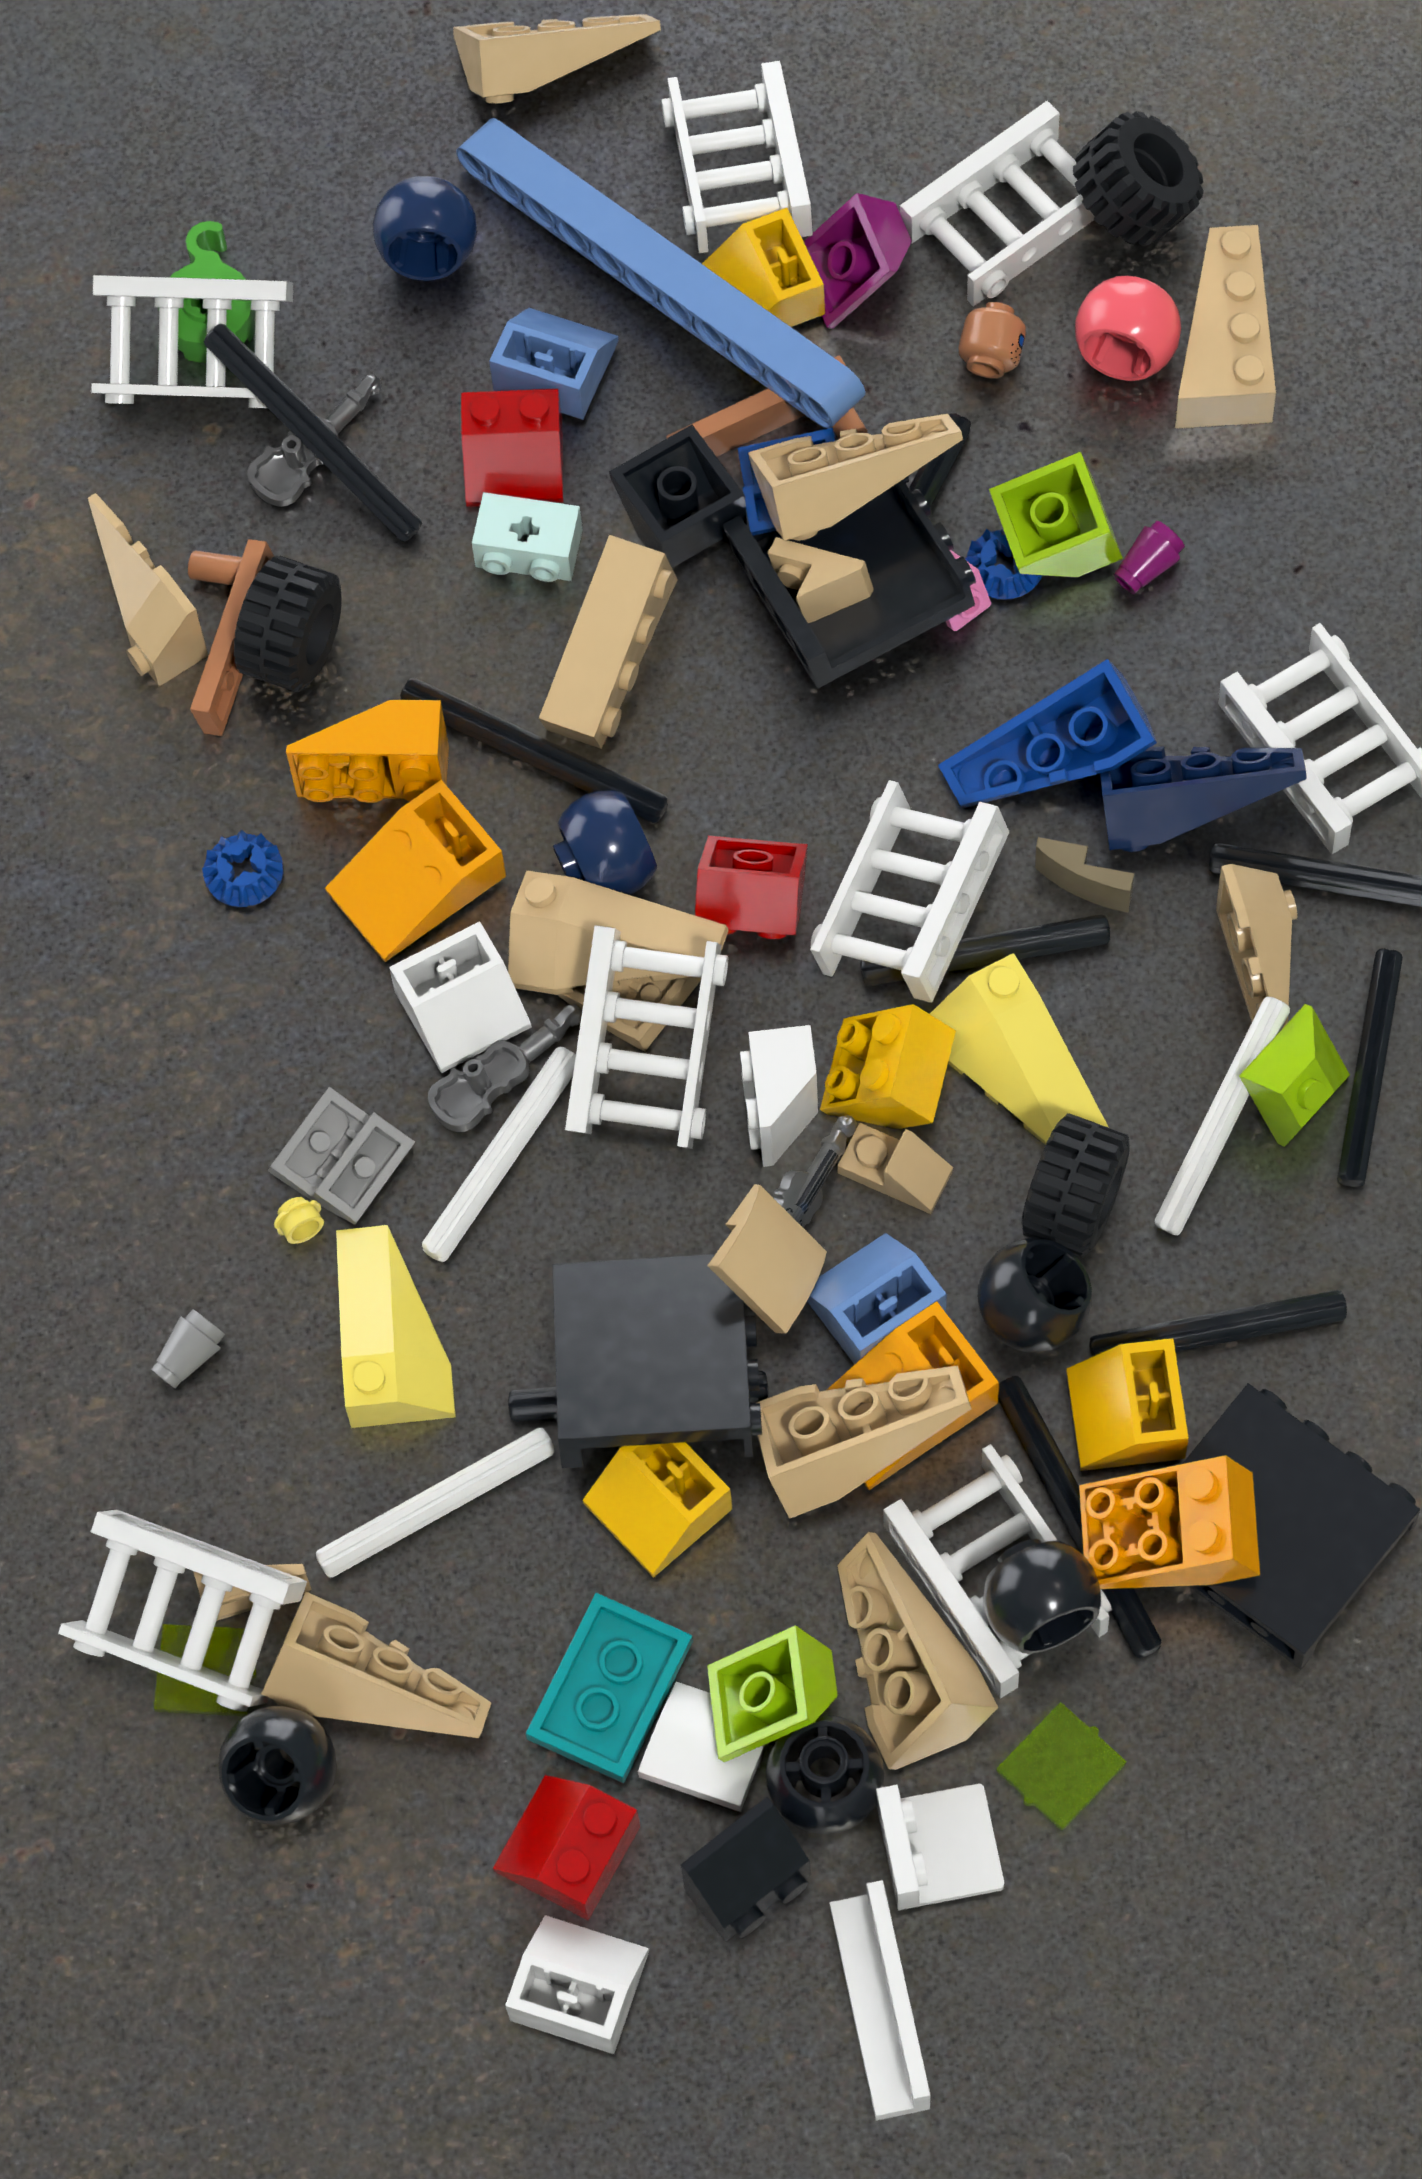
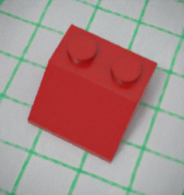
M559 389L461 393V436L466 507L480 506L483 492L564 503L562 414Z
M708 836L697 869L695 916L726 925L728 934H733L737 930L757 932L758 936L766 939H781L787 935H796L801 913L808 844Z
M545 1775L496 1861L493 1871L589 1921L640 1828L638 1811L591 1785Z

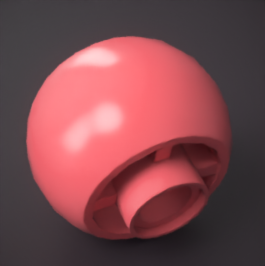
M1117 276L1098 284L1087 294L1079 307L1075 323L1076 342L1084 359L1100 373L1125 381L1142 380L1153 376L1164 368L1177 350L1181 334L1179 311L1171 296L1157 284L1135 276Z

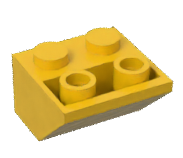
M788 208L742 224L702 263V265L790 327L825 315L824 284Z
M914 1004L843 1018L841 1028L837 1034V1045L830 1072L825 1081V1091L820 1110L828 1115L837 1117L849 1115L856 1121L893 1129L933 1123L956 1030Z
M1173 1338L1120 1344L1066 1368L1080 1471L1186 1459L1188 1431Z
M686 1442L622 1446L583 1499V1504L653 1578L732 1510L730 1488Z

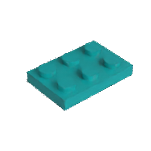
M595 1593L526 1732L527 1740L624 1783L693 1643V1636Z

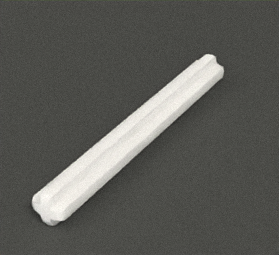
M1269 996L1263 999L1155 1218V1225L1163 1231L1177 1236L1182 1232L1249 1096L1239 1076L1281 1031L1290 1013V1008L1286 1003Z
M558 1047L549 1057L423 1240V1251L428 1256L439 1262H444L449 1258L573 1077L576 1054L564 1047Z
M536 1428L320 1548L316 1552V1557L323 1572L328 1577H335L547 1459L555 1452L551 1438L543 1428Z

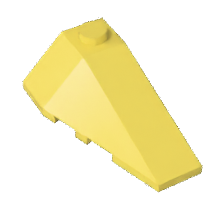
M1014 953L969 975L930 1013V1015L956 1030L948 1064L961 1075L965 1073L985 1090V1095L997 1105L999 1103L1021 1120L1024 1128L1044 1145H1046L1057 1123L1067 1113L1108 1127L1044 1002Z
M388 1225L336 1230L344 1398L351 1428L456 1417L451 1364Z

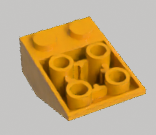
M389 700L286 746V755L297 797H305L314 802H327L333 798H355L365 803L379 802L383 798L405 799L410 802L440 780L447 785L449 743L441 700Z
M440 780L401 807L325 887V891L383 961L387 962L504 879L506 872L502 850L447 785Z
M937 1301L894 1329L827 1389L845 1388L846 1380L863 1378L866 1385L890 1382L898 1373L958 1366L972 1409L864 1482L868 1490L998 1404V1380Z
M1225 1455L1079 1485L1083 1554L1094 1568L1101 1589L1213 1585L1260 1576L1253 1472Z

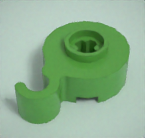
M214 221L200 222L191 228L186 237V246L191 264L176 271L170 277L246 280L241 272L223 263L218 253L215 252H225L227 244L222 224ZM184 299V308H179L178 350L183 352L184 358L189 361L206 363L207 347L204 344V340L207 335V313L202 314V312L207 311V309H202L203 299ZM232 300V309H227L226 326L243 343L247 339L250 342L254 337L255 310H251V301Z

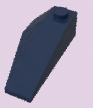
M1152 746L1115 770L1100 773L1109 850L1121 849L1127 852H1136L1147 848L1149 845L1161 844L1306 780L1307 775L1302 748L1243 747L1232 753V756H1219L1215 753H1210V747H1193L1191 755L1168 756L1165 755L1164 746Z

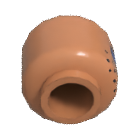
M989 302L986 304V307L972 310L965 318L959 342V355L967 363L966 368L970 372L986 378H1000L1005 372L1012 371L1018 366L1026 337V325L1019 317L1014 315V309L1004 303Z

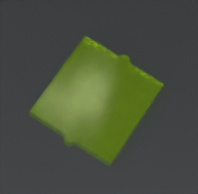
M163 1624L160 1650L182 1658L192 1626ZM214 1627L202 1666L230 1677L245 1628ZM256 1669L254 1670L252 1679L257 1677ZM155 1671L157 1674L153 1708L155 1712L226 1716L248 1715V1709L243 1712L218 1704L216 1702L217 1694Z
M1060 1702L996 1768V1771L1024 1796V1804L1026 1806L1034 1805L1063 1831L1126 1765L1127 1761L1099 1737V1729L1092 1726L1089 1728Z

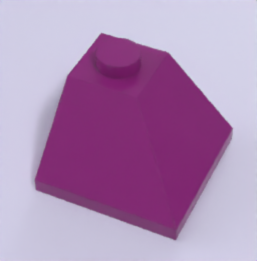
M856 193L812 233L813 236H809L803 241L824 284L825 315H822L826 327L834 329L897 272L912 240L895 202Z

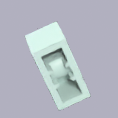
M483 492L472 540L475 567L483 568L487 572L497 575L512 572L531 575L535 579L545 582H553L557 579L571 581L582 535L580 506Z

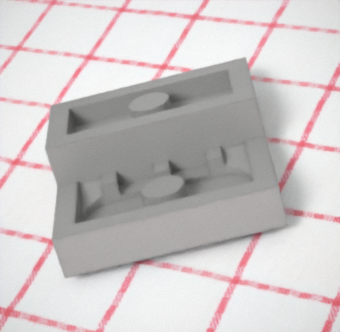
M328 1087L271 1164L268 1172L310 1200H316L328 1211L356 1224L414 1145L415 1141L375 1112L369 1116L331 1087Z

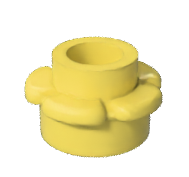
M303 1197L292 1198L278 1209V1217L274 1222V1227L277 1229L278 1234L285 1236L291 1244L305 1242L314 1237L324 1225V1220L319 1214L321 1205L316 1200L309 1202Z

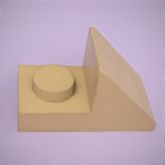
M777 537L768 551L772 567L782 583L791 589L799 590L796 598L800 611L807 623L814 622L867 599L874 590L866 563L863 560L788 540L784 541Z
M859 1123L837 1165L838 1174L929 1214L934 1210L953 1172V1167L912 1131L905 1129L899 1140L862 1123Z

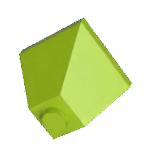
M1304 1004L1239 1077L1279 1145L1285 1147L1350 1074L1313 1007Z
M795 1625L707 1665L718 1759L727 1762L814 1723L838 1697L832 1650Z

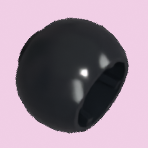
M1028 1238L1016 1240L995 1253L983 1269L978 1284L977 1297L984 1322L999 1340L1017 1350L1035 1353L1054 1350L1074 1338L1086 1323L1090 1312L1092 1287L1084 1266L1070 1250L1052 1240Z
M1030 1539L1018 1543L1000 1555L997 1560L998 1565L986 1578L983 1589V1606L989 1624L999 1639L1012 1649L1024 1654L1043 1652L1068 1642L1089 1628L1099 1615L1101 1588L1094 1568L1083 1554L1061 1541L1042 1543L1041 1540Z
M269 1706L257 1709L241 1718L227 1734L220 1748L218 1760L220 1783L230 1803L241 1814L251 1820L274 1825L294 1823L315 1812L329 1795L335 1782L337 1771L335 1749L325 1728L314 1717L304 1711L286 1706ZM280 1749L292 1758L294 1764L284 1759Z
M820 1715L814 1723L777 1739L767 1761V1790L778 1811L795 1827L809 1833L823 1835L841 1833L855 1827L866 1819L876 1806V1789L882 1788L884 1782L883 1760L875 1742L856 1723L839 1716ZM830 1758L838 1763L839 1769L832 1776L819 1777L811 1772L810 1766L815 1760ZM849 1778H853L856 1787L852 1792L835 1802H831L832 1797L840 1794L846 1788ZM802 1781L805 1789L813 1796L821 1798V1802L804 1798L795 1790L797 1782Z

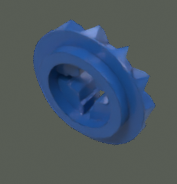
M986 528L980 538L976 541H971L965 560L979 569L989 597L1003 600L1018 598L1030 592L1039 583L1042 575L1020 574L1014 559V575L1003 564L994 565L997 558L996 550H999L1000 553L1003 552L1006 557L1013 556L1003 528L992 532Z
M240 830L237 835L228 838L221 836L219 843L212 850H207L206 861L202 871L208 890L217 900L234 907H249L265 901L277 890L283 877V861L277 846L269 842L262 833L256 836ZM251 854L250 863L252 869L257 871V873L254 871L252 873L243 871L234 880V868L228 861L231 863L233 861L242 863Z

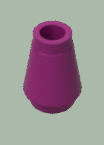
M1155 521L1151 527H1143L1119 565V568L1113 574V577L1126 591L1135 595L1140 588L1146 586L1180 560L1179 553L1185 548V545L1168 526L1160 521Z

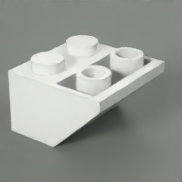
M480 921L389 967L394 991L441 1073L486 1051L493 1043L506 1041L531 1028V1022L507 968Z
M810 1025L748 1032L750 1051L740 1052L751 1150L761 1149L763 1167L773 1166L818 1113L817 1074Z
M545 1915L522 1956L505 2005L510 2021L614 2054L649 1953V1948Z

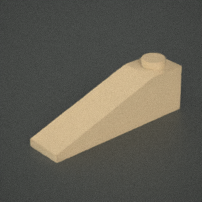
M646 14L585 18L582 20L583 27L575 28V22L551 19L542 20V23L538 24V30H530L528 26H514V22H497L453 27L470 91L485 97L487 103H506L514 101V94L530 92L660 31V20Z
M948 414L889 423L883 427L882 434L857 433L856 428L840 431V439L833 442L813 445L812 436H807L748 452L772 524L784 541L789 539L799 541L815 536L819 530L832 527L962 441L963 437L960 428Z
M95 493L88 497V501L131 648L126 650L127 656L140 675L148 672L160 687L208 656L196 608L162 565L155 568L143 544L140 541L133 544L132 538L123 522Z
M1235 864L1221 866L1216 911L1251 1021H1253L1263 999L1267 996L1276 998L1289 1006L1292 920L1297 919L1296 903L1291 890L1283 891L1277 873ZM1287 1017V1019H1286V1021H1285L1283 1027L1288 1023V1017Z
M526 871L510 912L508 973L516 989L554 995L574 993V987L584 986L587 982L595 925L619 930L621 932L619 941H626L627 947L697 957L705 956L707 941L719 943L722 946V950L728 934V928L724 924L574 877ZM624 967L623 972L615 971L613 987L620 986V980L649 977L655 982L691 976Z
M958 1366L898 1373L890 1382L866 1385L863 1378L846 1380L845 1388L819 1391L816 1384L806 1385L757 1402L760 1403L762 1435H758L768 1478L790 1519L841 1499L972 1408Z
M868 1532L837 1566L848 1624L857 1629L862 1657L855 1660L858 1677L867 1679L871 1705L864 1708L867 1725L888 1769L897 1770L966 1741L998 1709V1706L975 1661L876 1533Z
M305 1591L261 1695L273 1699L280 1706L298 1709L310 1716L479 1738L491 1706L490 1701L439 1668L424 1670L407 1656L408 1647L397 1640L392 1641L388 1646L365 1631L369 1622L356 1613Z

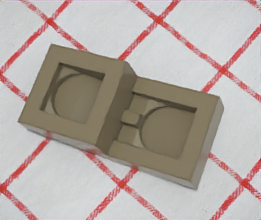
M1038 837L1035 868L1047 879L1062 889L1091 903L1129 913L1134 873L1087 865L1088 846Z

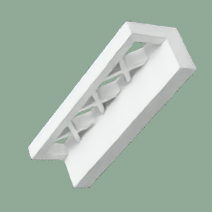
M883 1880L867 1883V1895L830 1902V1911L875 2119L877 2121L929 2110L930 2091Z

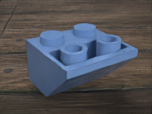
M527 308L507 321L489 360L493 391L559 389L561 413L583 420L618 344V336L542 311Z
M885 1233L821 1275L807 1302L855 1365L894 1329L936 1301L946 1312L947 1294L916 1253Z

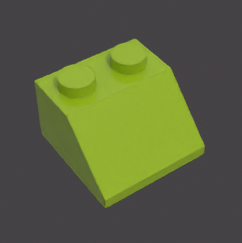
M1081 452L989 489L1020 574L1080 577L1123 559L1095 481Z

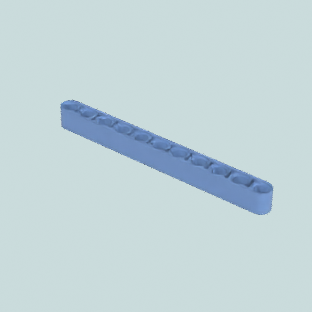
M491 118L456 150L460 163L474 178L820 426L828 429L831 428L865 396L863 384L848 367L501 121Z

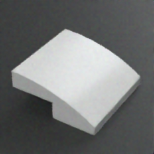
M676 1682L653 1731L640 1764L638 1775L639 1778L741 1812L757 1767L760 1768L769 1743L727 1762L718 1759L711 1694Z

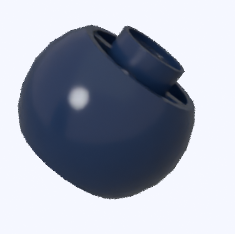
M431 176L411 177L391 187L377 205L373 220L374 243L383 261L400 275L415 280L441 279L461 268L472 253L477 236L475 212L467 196L452 183Z
M608 790L586 794L572 802L559 818L557 824L564 841L553 845V849L565 876L574 877L628 895H632L642 889L654 876L657 870L656 860L641 825L624 793Z

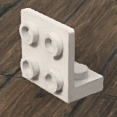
M973 1784L906 1798H900L898 1785L876 1789L877 1811L898 1910L1003 1890L1004 1878L985 1789L982 1784Z

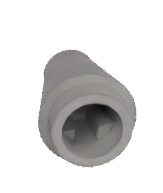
M192 1309L186 1318L180 1316L157 1358L156 1364L151 1370L176 1389L181 1381H184L221 1349L218 1343L225 1334Z

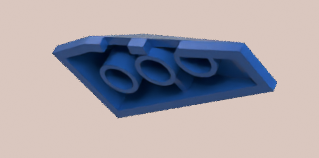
M1106 659L938 764L960 806L966 808L978 805L979 802L986 803L1115 770L1155 745L1157 741L1147 715L1124 675Z

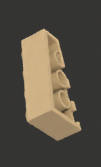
M1258 225L1210 228L1178 395L1175 428L1272 423L1276 388Z
M609 535L539 716V720L546 730L602 749L607 736L611 738L614 736L621 719V704L627 691H631L635 684L639 664L678 580L665 553Z

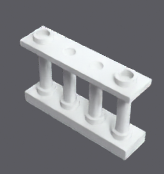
M780 61L761 64L763 83L755 84L754 90L682 101L677 77L668 78L669 98L661 99L665 128L674 126L689 200V206L682 207L686 235H696L699 253L708 252L706 227L751 221L784 208H788L801 237L813 236L811 204ZM758 108L759 113L767 112L768 119L762 120V125L689 136L686 119ZM761 144H765L766 148H775L776 155H770V161L696 172L693 155ZM767 180H773V184L782 183L784 190L777 192V197L703 208L700 191Z
M1048 101L1034 109L900 205V215L912 240L911 243H914L925 234H933L970 272L967 279V301L973 307L986 297L994 298L999 295L1011 279L1094 220V215L1082 203V195H1078L1062 208H1059L1020 168L1034 156H1044L1075 187L1074 183L1077 179L1073 175V166L1077 163L1057 142L1060 113ZM999 181L1002 183L1007 181L1044 221L1023 235L984 195V192ZM962 208H971L1007 247L986 261L947 219Z
M93 275V295L107 296L106 306H111L110 384L92 383L91 393H105V403L134 404V394L249 398V408H267L248 388L225 387L226 366L208 348L206 354V387L177 386L179 308H184V299H203L202 309H207L208 334L218 324H227V309H232V300L251 301V310H255V355L274 373L275 311H280V302H293V282ZM136 297L155 298L154 307H159L158 385L130 384L131 307H136Z
M1319 623L1312 627L1309 652L1311 654L1258 686L1254 684L1247 685L1238 671L1221 681L1218 705L1251 748H1295V741L1348 709L1353 708L1368 729L1315 761L1311 759L1304 760L1307 779L1283 789L1329 852L1334 854L1349 844L1354 815L1408 783L1412 785L1422 798V747L1418 749L1415 747L1349 661V653L1342 640L1336 635L1330 636L1322 624ZM1324 670L1339 692L1285 724L1282 721L1276 723L1266 710V703ZM1380 745L1396 764V768L1344 799L1340 797L1333 798L1323 785L1324 778Z
M889 780L882 796L878 797L872 805L868 827L823 923L819 924L812 934L810 950L823 975L833 977L842 955L901 970V974L915 999L932 1003L1009 834L998 806L979 802L972 819H968L965 823L910 810V806L899 783ZM901 828L960 842L953 861H949L946 865L890 852ZM882 870L941 885L933 904H929L926 908L871 894ZM862 913L921 927L914 946L909 947L907 951L851 937Z
M595 925L565 1130L592 1134L593 1124L601 1125L602 1120L679 1131L677 1146L692 1149L694 1138L702 1139L705 1129L706 1109L698 1108L715 989L716 985H725L728 956L720 955L722 946L717 942L711 941L706 943L704 957L627 947L626 941H619L621 933L619 930ZM624 967L701 978L697 1008L620 998L619 992H612L615 971L623 972ZM620 1018L694 1029L690 1060L612 1049V1043H605L607 1023H615L616 1019ZM609 1069L687 1080L683 1109L681 1111L605 1100V1094L597 1093L600 1073L608 1074Z
M990 1444L982 1449L981 1467L986 1472L985 1474L923 1512H920L918 1509L910 1512L903 1500L900 1499L883 1509L885 1529L1001 1699L1018 1688L1019 1671L1017 1669L1022 1666L1020 1660L1030 1654L1014 1650L1002 1640L998 1642L987 1626L989 1621L984 1610L983 1597L979 1599L974 1595L968 1598L958 1582L963 1579V1572L1025 1534H1028L1031 1539L1041 1540L1042 1543L1058 1540L1020 1487L1019 1483L1023 1482V1479L1013 1460L1007 1454L1000 1458L994 1447ZM996 1491H999L1015 1516L952 1555H949L947 1552L939 1555L929 1540L934 1536L932 1531ZM1102 1590L1099 1615L1091 1625L1098 1637L1108 1632V1612L1112 1610Z
M119 1510L97 1512L91 1533L108 1539L106 1546L110 1548L107 1561L87 1622L80 1620L62 1623L58 1634L75 1640L73 1647L86 1654L103 1657L105 1652L217 1694L216 1702L233 1710L245 1712L248 1707L268 1703L269 1698L261 1695L263 1689L250 1685L274 1609L279 1610L281 1604L300 1602L307 1581ZM139 1550L155 1556L153 1564L157 1566V1571L135 1639L132 1640L111 1632L107 1628L130 1556L137 1555ZM185 1568L203 1574L201 1582L205 1584V1588L183 1656L179 1658L154 1647L178 1573H184ZM233 1586L251 1592L249 1600L253 1602V1606L229 1677L203 1667L202 1664L226 1591H232Z

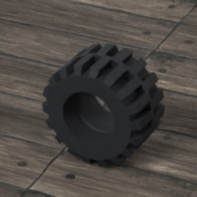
M1137 111L1133 114L1125 112L1114 118L1077 153L1074 159L1077 164L1073 166V175L1077 179L1074 183L1076 190L1082 195V203L1085 208L1094 215L1093 219L1100 226L1104 225L1108 232L1116 238L1121 236L1125 242L1133 245L1138 242L1141 246L1158 242L1200 204L1199 200L1203 197L1204 190L1201 184L1204 181L1202 173L1197 168L1199 163L1196 157L1189 151V146L1184 139L1181 140L1176 135V131L1169 125L1165 126L1162 124L1160 119L1152 115L1148 118L1143 112Z
M274 556L270 561L268 560L251 583L239 613L234 638L235 665L239 672L294 692H300L307 688L322 669L337 633L342 606L341 585L338 576L283 556Z
M1067 1113L1053 1129L1034 1173L1022 1214L1023 1235L1028 1238L1052 1240L1066 1247L1074 1255L1082 1258L1085 1257L1096 1245L1118 1194L1129 1157L1128 1135Z

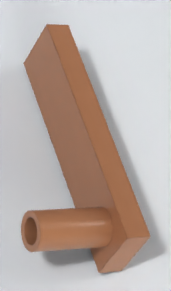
M840 355L834 357L836 360L845 365ZM766 389L693 423V426L717 457L805 416V414L770 389ZM854 407L831 427L834 429L838 439H840V431L857 428V433H867V429ZM686 427L667 435L666 439L678 433L679 431L685 429Z
M248 539L243 557L195 550L189 558L188 575L190 579L233 585L190 708L204 734L223 735L243 676L235 665V631L239 613L251 583L268 560L270 561L274 557L268 543L265 541Z

